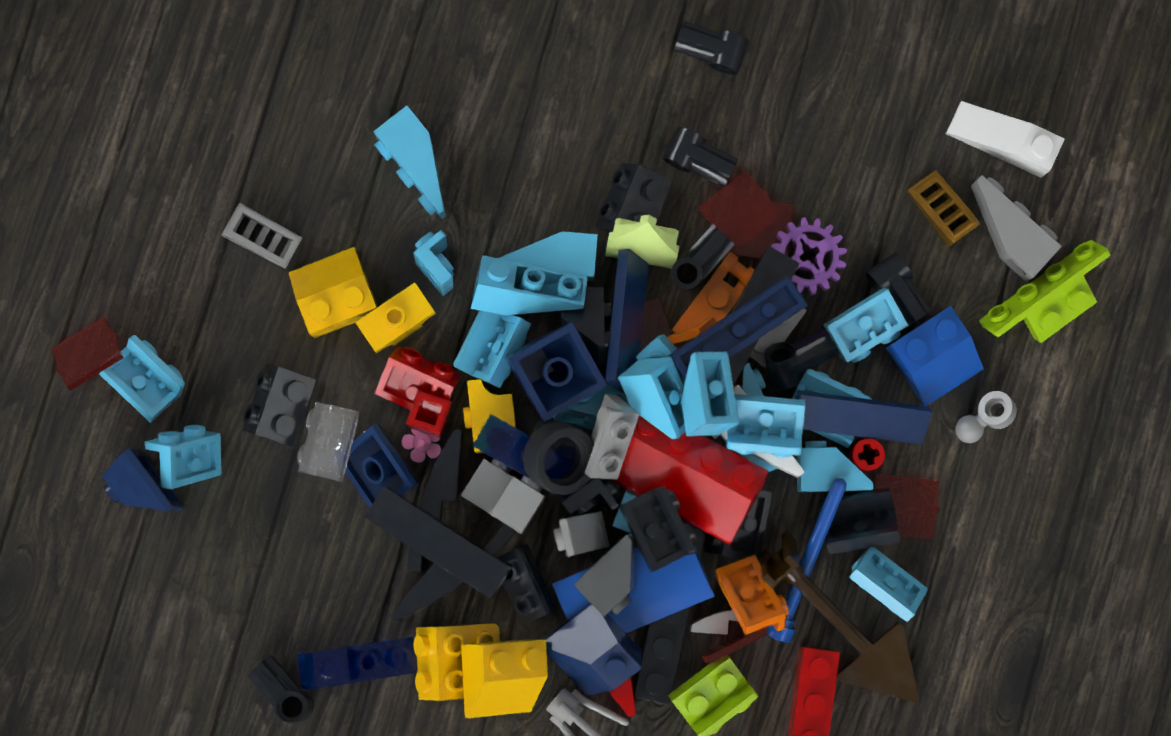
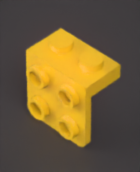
M489 623L446 627H416V637L413 646L414 652L417 655L418 673L415 677V685L419 692V700L444 701L464 699L461 645L500 642L498 625Z

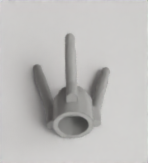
M563 688L546 708L553 715L550 720L560 728L565 736H575L567 726V724L571 725L573 722L589 736H601L579 716L584 710L579 703L624 726L629 724L628 719L584 697L576 689L570 693L566 688Z

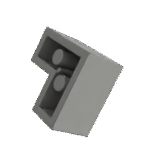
M495 457L491 463L483 459L461 496L523 534L545 499V496L540 494L542 487L532 482L525 475L521 480L512 477L509 474L513 468Z

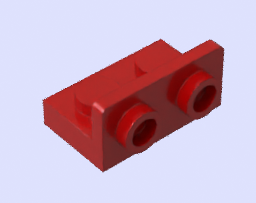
M397 347L388 358L374 394L411 410L418 390L450 401L454 389L462 376L445 363H434L423 358L422 354L415 349Z

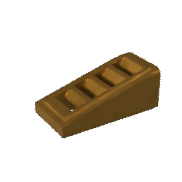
M937 170L907 190L910 197L947 247H950L980 225V222ZM935 183L938 190L924 199L920 193ZM944 195L947 201L933 209L929 205ZM952 206L955 212L942 220L939 214ZM960 217L964 223L951 231L948 225Z

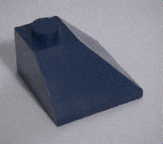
M572 322L531 341L505 356L522 389L544 422L608 386Z
M128 448L102 474L107 483L103 488L115 503L120 501L123 505L172 512H181L185 509L172 489L161 487L160 473L144 451Z
M591 603L543 639L546 640L547 654L586 696L614 690L642 669L640 648L608 613L603 617Z

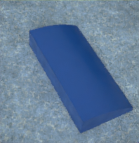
M635 548L634 589L628 594L632 601L617 615L612 610L608 614L625 633H629L715 597L697 550L696 553L690 556H684L654 572H650L639 548ZM591 568L552 584L567 620L590 603L574 584Z

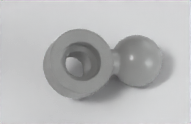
M1001 391L987 393L979 402L977 416L966 415L957 421L955 426L957 437L965 443H974L982 437L984 427L987 425L994 429H1002L1009 426L1016 417L1017 407L1015 402L1006 393ZM1000 407H1004L1003 414L995 417V411Z

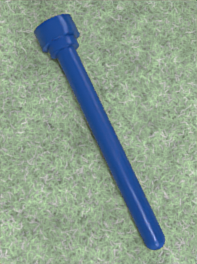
M837 478L833 481L799 563L805 569L804 573L808 578L811 575L846 490L847 484L842 478ZM793 584L790 585L785 597L789 614L785 618L784 630L777 632L774 625L764 629L765 634L785 643H790L796 628L793 627L795 620L792 618L802 597V593Z

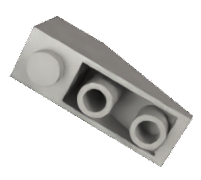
M981 175L971 185V188L999 258L1027 282L1036 276L1062 246L1056 241L1058 238L1050 228L1045 225L1039 226L1030 218L1031 213L1023 204L1018 201L1013 203L1003 194L1004 188L996 180L990 177L986 179Z
M602 511L559 520L561 528L554 529L558 550H566L567 556L610 547Z

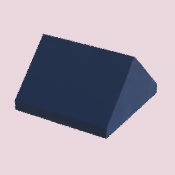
M378 423L369 427L335 456L369 509L384 486L403 497L420 485L382 426Z

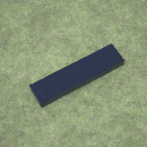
M630 249L621 250L618 254L605 381L622 393H624L618 377L638 361L636 356L640 353L649 263Z
M787 275L671 353L668 357H672L679 375L685 382L691 354L694 352H727L728 359H730L806 308L808 304Z
M797 390L795 396L797 400H805L804 430L923 444L932 411L924 406Z

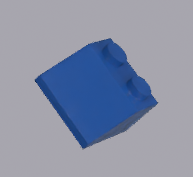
M951 306L885 348L924 407L984 369L971 335Z

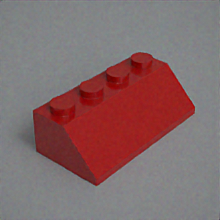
M639 415L618 479L609 480L638 496L656 487L665 486L667 491L672 490L679 501L680 510L677 512L681 519L731 545L762 490L769 471L704 436H686L685 432L678 439H671Z

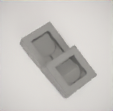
M732 609L722 610L690 623L689 631L728 635V621L738 620Z

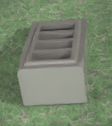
M241 203L235 208L221 236L284 269L287 267L302 239L299 235ZM243 217L250 219L242 235L237 234L236 230ZM258 223L263 227L255 242H252L248 238ZM269 230L275 232V235L266 250L261 245ZM283 236L289 240L280 256L274 254V251Z

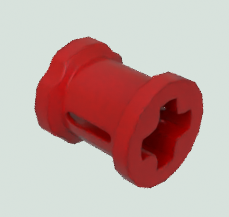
M874 439L858 441L849 451V460L861 472H868L879 468L885 458L883 446ZM863 446H866L868 451L873 450L875 453V457L870 459V465L867 464L866 460H860L858 457V453L864 450Z

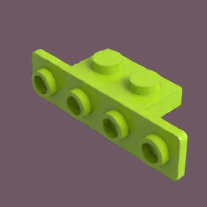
M1093 240L1078 245L1070 255L1059 263L1049 266L1045 273L1031 283L1020 287L1017 293L1004 303L994 306L986 316L980 319L982 327L996 337H999L1024 319L1033 338L1040 343L1044 342L1097 303L1083 275L1111 255L1109 250Z

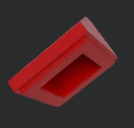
M418 390L406 425L411 429L442 438L452 401Z
M630 677L616 689L608 692L628 717H633L636 711Z

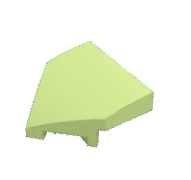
M651 215L641 216L640 222L617 218L613 232H609L605 256L618 258L619 251L630 249L649 263V265L672 269L677 261L679 246L676 244L679 231L657 226V219Z

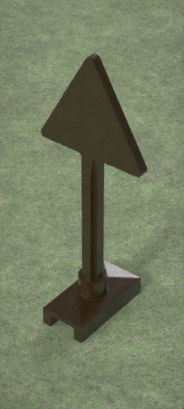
M787 530L781 535L783 547L773 556L766 549L761 552L762 579L771 588L775 587L783 579L789 585L793 584L860 652L837 672V680L914 703L919 701L902 622H896L875 641H870L804 573L805 569L799 564L796 539Z

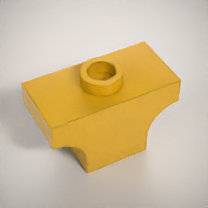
M413 283L355 323L373 350L378 353L390 345L395 346L423 327L422 324L436 313L416 283Z
M481 379L467 381L470 407L463 408L465 428H472L475 453L490 452L493 440L498 435L516 432L512 394H492L484 388Z

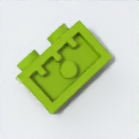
M726 652L723 657H718V660L712 661L668 695L697 736L715 734L724 723L737 713L747 710L751 703L758 698L755 690L746 681Z

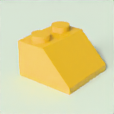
M355 247L288 272L297 304L308 332L313 338L353 324L378 307Z
M512 640L461 645L465 718L532 711L548 677L546 640Z

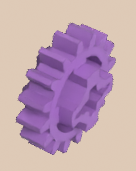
M805 217L801 218L799 227L789 222L786 225L788 234L782 231L776 234L777 239L781 243L771 245L772 248L785 254L788 242L792 243L791 246L794 251L791 258L800 263L796 271L807 273L810 279H803L794 275L791 281L796 285L800 293L804 287H808L810 295L816 293L818 285L824 291L830 288L828 279L834 282L840 279L839 274L835 270L846 267V263L839 260V257L845 255L847 249L838 248L837 246L843 237L841 235L835 237L830 235L833 229L831 224L825 229L820 228L821 223L818 218L812 226L808 225ZM806 234L816 235L822 240L819 242L810 240ZM803 249L807 253L812 251L815 253L816 256L812 260L813 264L809 260L803 262L800 259L804 253ZM830 252L831 263L826 272L822 262L824 255Z

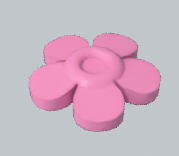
M411 429L414 435L407 434L402 438V446L405 449L414 448L410 457L415 462H423L426 458V453L430 458H437L441 454V446L433 443L441 438Z

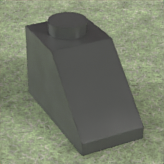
M629 532L574 584L603 617L611 610L617 615L632 601L628 597V594L634 589L635 539L632 533Z

